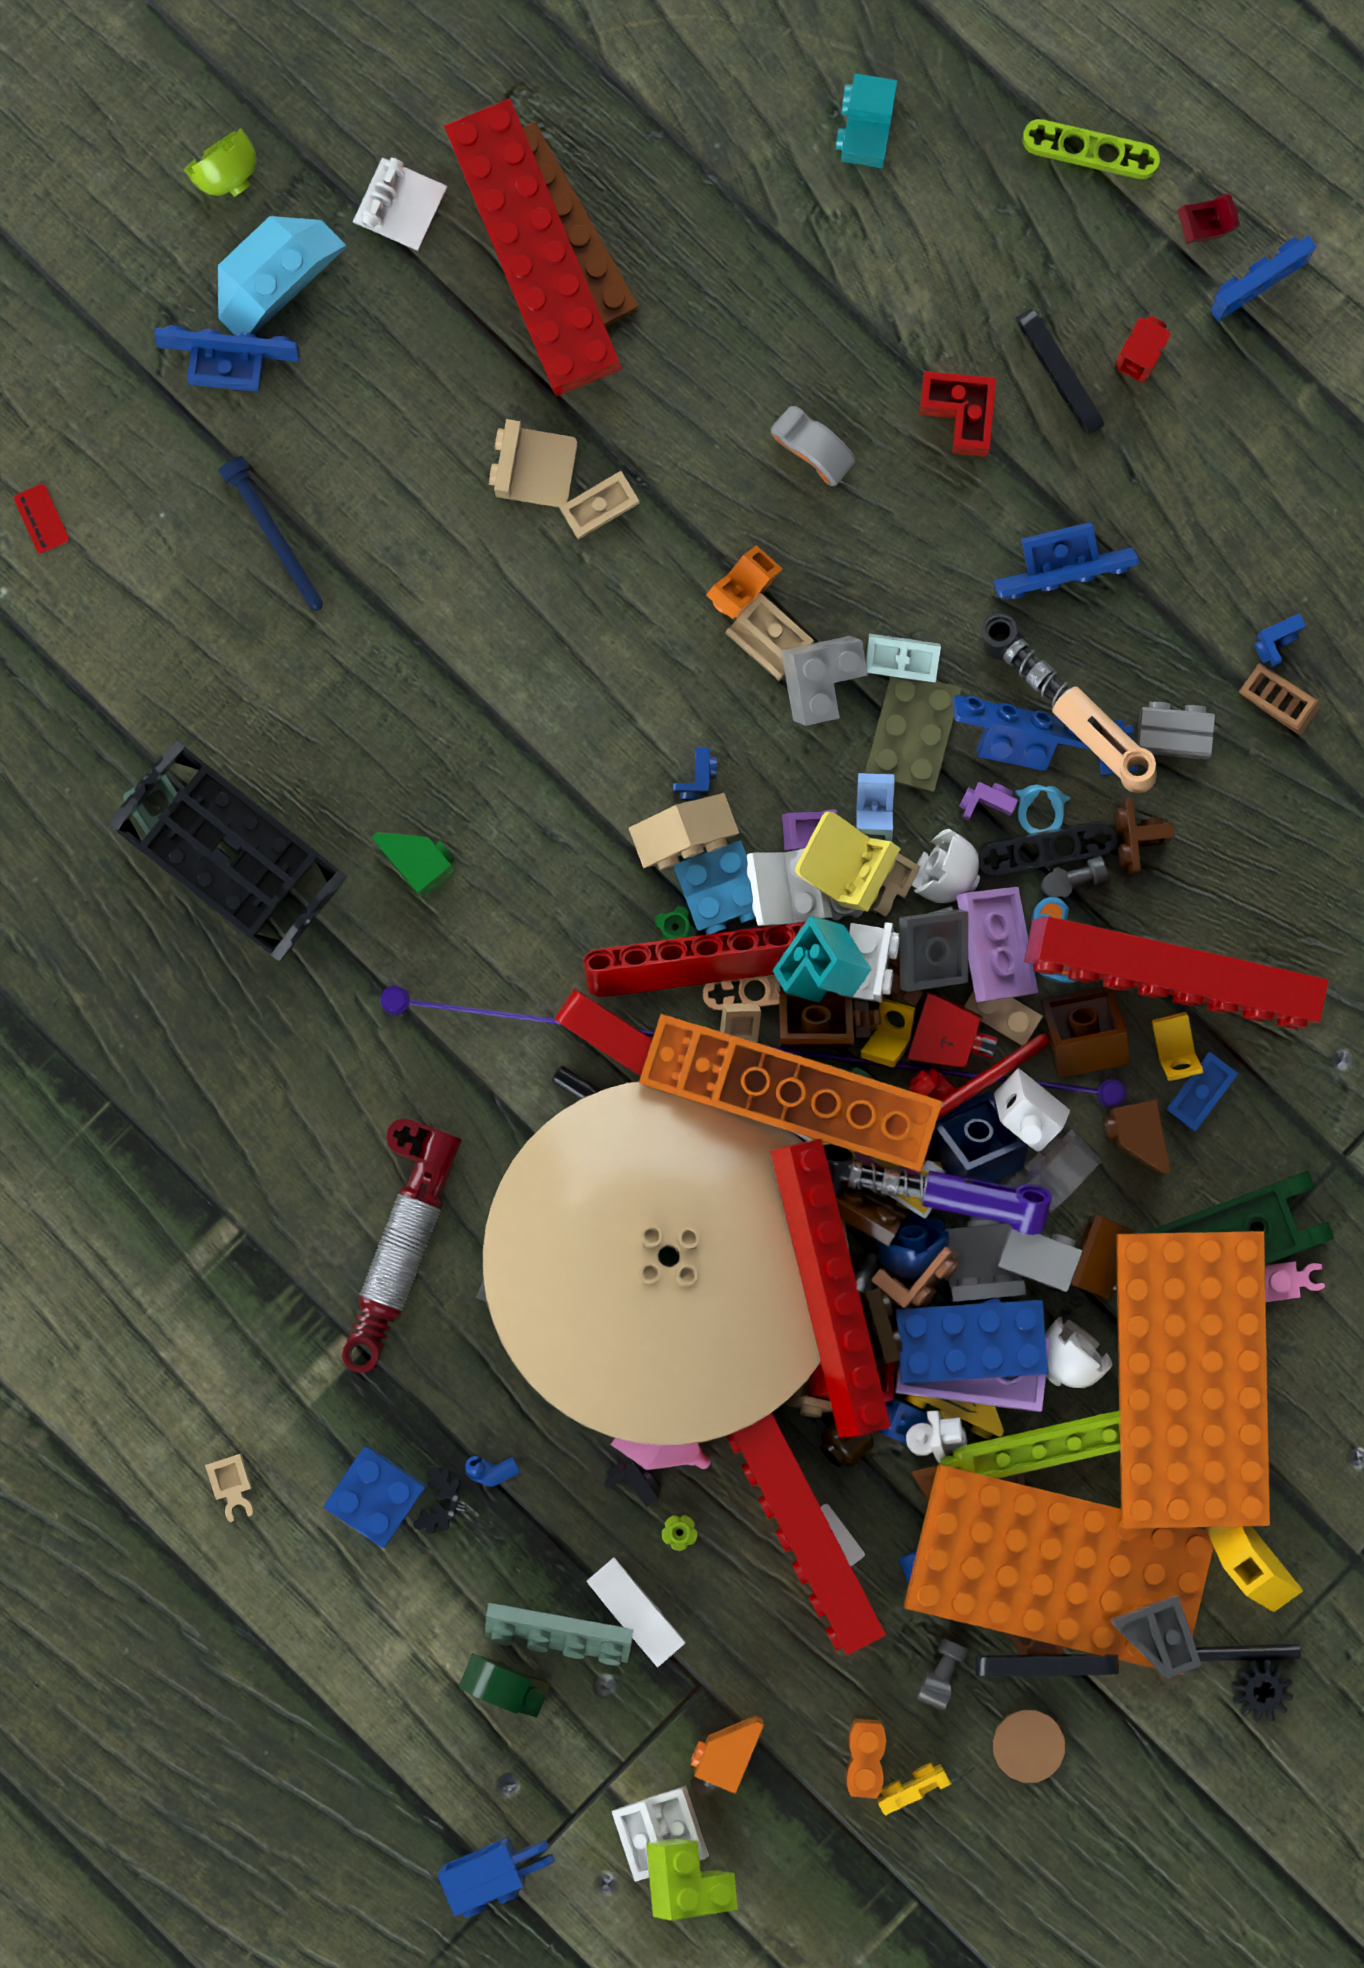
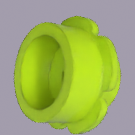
M673 1515L665 1521V1528L662 1530L663 1541L666 1544H670L674 1550L682 1551L687 1549L689 1544L693 1545L698 1536V1532L694 1528L695 1522L687 1515L681 1517ZM682 1529L683 1535L678 1536L676 1531Z

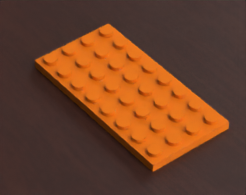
M1264 1232L1116 1234L1122 1528L1270 1526Z
M938 1464L903 1608L1100 1656L1117 1654L1121 1661L1155 1668L1111 1624L1110 1619L1176 1595L1179 1596L1191 1635L1193 1636L1214 1546L1206 1529L1198 1527L1123 1529L1120 1508Z

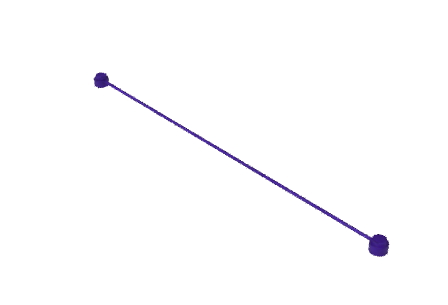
M399 986L386 988L380 998L382 1008L388 1014L395 1016L405 1013L409 1005L560 1024L554 1018L410 1000L406 990ZM640 1030L647 1036L654 1037L655 1031ZM771 1047L798 1056L889 1067L863 1058ZM897 1063L895 1067L891 1068L921 1071L923 1069L925 1072H928L932 1067ZM937 1068L945 1075L975 1078L979 1075V1073ZM1001 1077L997 1081L1005 1082L1009 1077ZM1108 1079L1102 1082L1098 1089L1035 1081L1045 1088L1096 1094L1099 1103L1106 1108L1120 1106L1127 1096L1124 1084L1116 1079Z

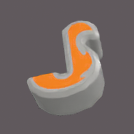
M789 406L771 427L772 436L782 446L811 464L824 482L830 486H836L856 464L854 454L838 436L823 424L810 419L797 406Z

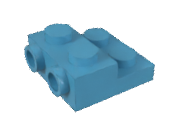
M741 840L719 850L687 859L673 866L697 933L703 931L706 932V935L720 933L727 930L725 923L739 919L740 923L744 924L756 919L752 909L753 894L751 881L747 875V855Z

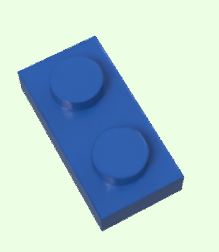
M1208 1052L1200 1062L1203 1067V1073L1190 1076L1165 1109V1111L1193 1132L1198 1129L1239 1074L1211 1052Z

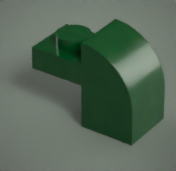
M472 1653L459 1688L502 1709L537 1718L551 1684L543 1679L515 1671L501 1662Z

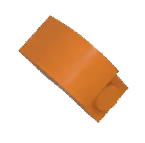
M756 545L741 557L728 575L713 585L706 596L713 601V605L719 612L728 615L732 619L738 618L760 593L763 594L783 568Z

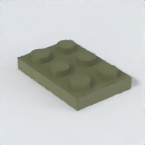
M890 676L865 774H894V783L934 793L954 719L952 701L955 695L960 696L961 688L937 681L929 682Z

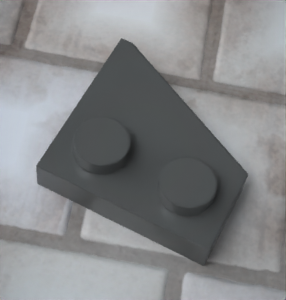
M1173 1595L1110 1619L1111 1624L1164 1677L1171 1678L1202 1666L1179 1596Z

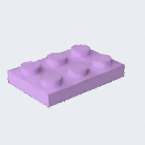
M1019 887L956 895L959 909L968 911V960L976 1003L1038 993L1033 964L1024 963L1028 935Z

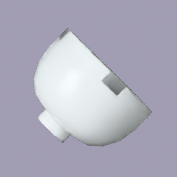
M951 829L943 830L931 841L936 847L932 850L930 856L926 852H923L917 863L921 868L912 886L917 888L914 890L917 894L936 903H951L957 900L956 895L973 892L980 880L978 875L979 860L978 853L971 843Z
M1058 1317L1045 1333V1338H1050L1047 1362L1048 1374L1046 1378L1056 1386H1060L1063 1383L1070 1388H1086L1100 1380L1113 1365L1107 1353L1101 1357L1095 1350L1100 1344L1087 1331L1069 1319L1065 1324H1062V1317Z

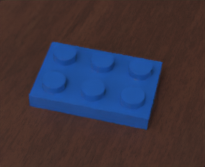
M1309 235L1300 241L1297 237L1290 239L1278 249L1279 253L1269 261L1267 257H1263L1248 268L1250 272L1239 281L1235 276L1218 288L1220 292L1214 296L1216 300L1210 311L1219 322L1307 264L1316 249V245Z

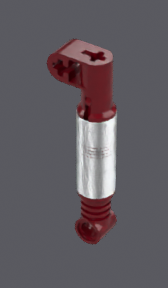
M410 1119L396 1120L389 1126L386 1133V1140L390 1149L399 1156L415 1161L406 1187L401 1188L399 1194H397V1201H394V1208H392L393 1211L389 1215L387 1227L384 1228V1235L381 1236L380 1245H378L377 1252H375L376 1255L372 1259L371 1269H369L368 1276H366L367 1279L363 1283L362 1293H359V1310L363 1311L362 1316L357 1314L356 1319L360 1320L359 1324H353L356 1332H350L347 1343L342 1351L344 1364L353 1372H370L380 1361V1355L385 1345L381 1343L382 1338L387 1340L388 1335L384 1334V1332L391 1329L387 1325L388 1322L393 1323L395 1318L401 1316L403 1307H405L406 1297H409L410 1287L414 1283L413 1280H415L414 1277L418 1273L419 1263L423 1259V1252L426 1251L425 1248L427 1243H429L428 1239H431L432 1229H434L435 1222H437L436 1219L440 1215L439 1212H441L440 1209L442 1207L440 1197L462 1142L460 1138ZM406 1128H410V1135L418 1139L421 1129L427 1131L418 1157L412 1155L415 1147L414 1144L406 1143L404 1147H400V1141L396 1138L397 1132L404 1133ZM360 1344L368 1346L371 1351V1359L365 1365H357L351 1356L354 1347Z

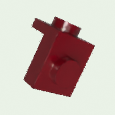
M1230 193L1222 194L1211 201L1188 204L1177 209L1187 244L1222 238L1240 226L1238 211Z

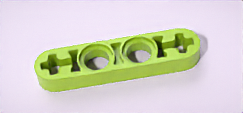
M1044 119L1031 121L1023 133V145L1028 152L1034 155L1136 179L1150 178L1155 174L1160 163L1158 151L1149 144ZM1037 129L1044 130V137L1054 139L1055 132L1061 133L1057 143V150L1051 149L1053 141L1043 140L1041 145L1034 144V138L1029 136V134H1035ZM1071 136L1080 138L1084 144L1083 150L1078 154L1068 153L1063 146L1065 139ZM1106 144L1113 145L1118 151V158L1113 162L1103 161L1098 154L1101 146ZM1125 148L1131 150L1128 156L1138 159L1141 153L1147 154V160L1152 162L1153 165L1148 164L1145 170H1141L1138 168L1139 162L1128 159L1126 166H1121L1125 156Z

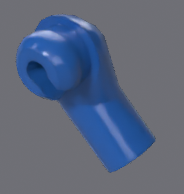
M472 1456L465 1463L467 1476L471 1480L488 1487H494L521 1473L513 1456L497 1465L479 1456Z

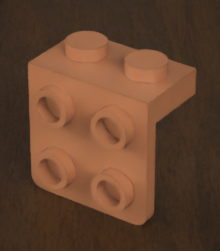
M945 1247L913 1287L885 1269H879L871 1281L878 1286L877 1289L880 1288L882 1296H888L891 1305L893 1303L897 1306L900 1304L906 1309L918 1308L920 1306L924 1308L936 1296L937 1291L934 1288L942 1278L948 1280L959 1268L960 1263L957 1259L961 1253L954 1248Z

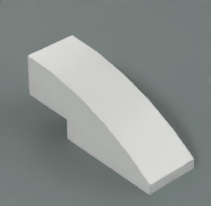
M615 1557L587 1580V1583L624 1628L634 1629L632 1638L657 1667L685 1644L682 1636L663 1616L658 1607Z

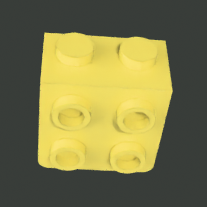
M827 811L822 815L795 867V872L799 877L842 907L868 912L871 905L877 900L879 889L887 874L893 869L895 859L901 848L891 841L869 838L836 813Z

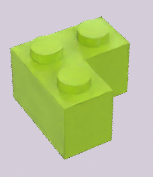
M675 1838L646 1843L653 1917L673 1921L738 1910L735 1873L716 1869L701 1872L698 1841Z

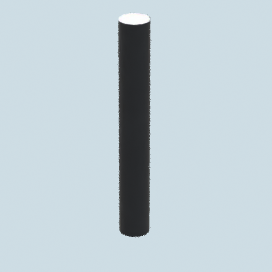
M1300 1644L1196 1647L1200 1662L1301 1658Z

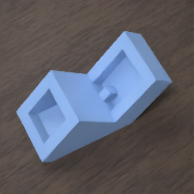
M858 773L856 828L869 838L892 842L894 774Z

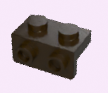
M880 1288L859 1295L876 1367L900 1360L899 1352L903 1351V1346L898 1331H892L888 1317L892 1316L893 1312L888 1296H882Z

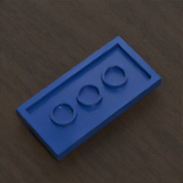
M1042 1300L895 1310L896 1330L900 1335L903 1351L899 1352L900 1384L1048 1374Z

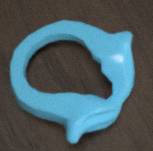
M1038 784L1015 791V794L1020 798L1018 821L1029 834L1057 829L1062 826L1064 805L1071 799L1070 796L1065 795L1054 786L1045 787ZM1045 791L1055 811V819L1050 827L1038 830L1028 823L1026 812L1031 803L1034 802V799L1039 795V792Z

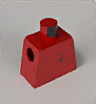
M930 990L927 994L907 1059L966 1067L972 1053L992 1059L998 1038L979 1032L983 1019L982 1015L938 992Z

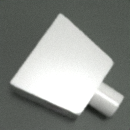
M1019 1068L994 1092L1001 1123L1037 1152H1040L1063 1129L1070 1113V1109Z

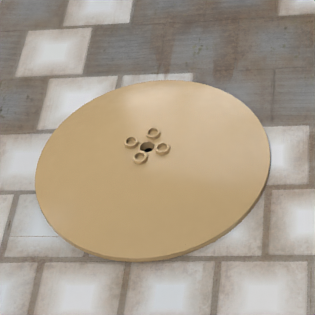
M639 1082L615 1086L585 1097L562 1110L544 1124L526 1142L502 1178L491 1205L483 1245V1279L491 1318L502 1345L527 1382L547 1402L580 1424L610 1437L651 1445H684L727 1436L754 1424L786 1402L808 1380L821 1360L770 1150L802 1143L803 1141L794 1132L639 1084ZM841 1219L842 1225H843L844 1234H845V1238H846V1242H847V1246H848V1240H847V1233H846L845 1222H844V1220ZM671 1247L678 1252L679 1262L675 1266L666 1267L660 1263L658 1253L662 1248Z

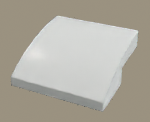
M686 1786L612 1811L635 1882L649 1878L646 1843L675 1838L698 1841L699 1859L703 1860L709 1856Z

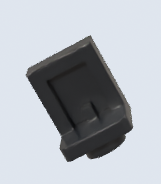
M623 1460L606 1472L610 1477L604 1482L607 1489L626 1477L646 1507L659 1499L655 1493L660 1489L659 1484L649 1470L642 1473L635 1461L627 1465Z

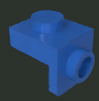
M695 747V783H673V794H680V800L693 801L701 799L702 795H709V779H716L717 757H710V748Z

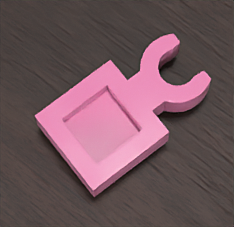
M1295 1261L1265 1265V1302L1300 1298L1299 1287L1303 1286L1311 1291L1322 1290L1325 1288L1324 1283L1313 1284L1309 1280L1310 1272L1322 1269V1264L1311 1263L1298 1272Z

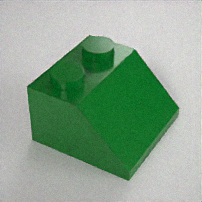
M379 832L372 836L378 847L421 899L455 873L451 865L455 859L440 840L434 844L429 837Z

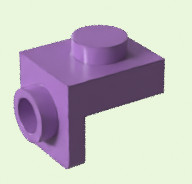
M978 782L975 790L967 788L959 807L965 809L962 818L966 820L970 819L977 802L1010 817L1018 800L1012 797V790L994 783L991 788Z
M837 810L783 814L785 851L806 848L822 815L827 811L837 814Z

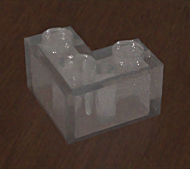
M1072 1130L1062 1139L1056 1135L1041 1150L1045 1154L1044 1156L1039 1152L1025 1165L1024 1168L1028 1171L1025 1175L1018 1171L1004 1185L1018 1188L1021 1185L1032 1184L1048 1190L1052 1195L1048 1215L1066 1200L1102 1161Z

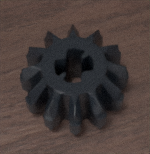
M1267 1659L1263 1661L1261 1671H1259V1667L1254 1660L1249 1661L1250 1674L1241 1668L1237 1670V1674L1244 1678L1243 1683L1231 1682L1233 1689L1242 1690V1693L1236 1694L1231 1698L1232 1702L1235 1704L1245 1702L1239 1712L1246 1716L1253 1709L1252 1717L1255 1722H1260L1263 1711H1265L1269 1721H1274L1275 1714L1273 1708L1276 1707L1282 1713L1287 1712V1708L1280 1703L1281 1699L1293 1700L1292 1693L1282 1691L1283 1688L1292 1685V1680L1290 1678L1278 1680L1283 1675L1285 1669L1279 1665L1271 1672V1661ZM1266 1681L1265 1686L1270 1689V1694H1263L1262 1699L1257 1700L1259 1696L1253 1692L1254 1687H1261L1262 1682Z

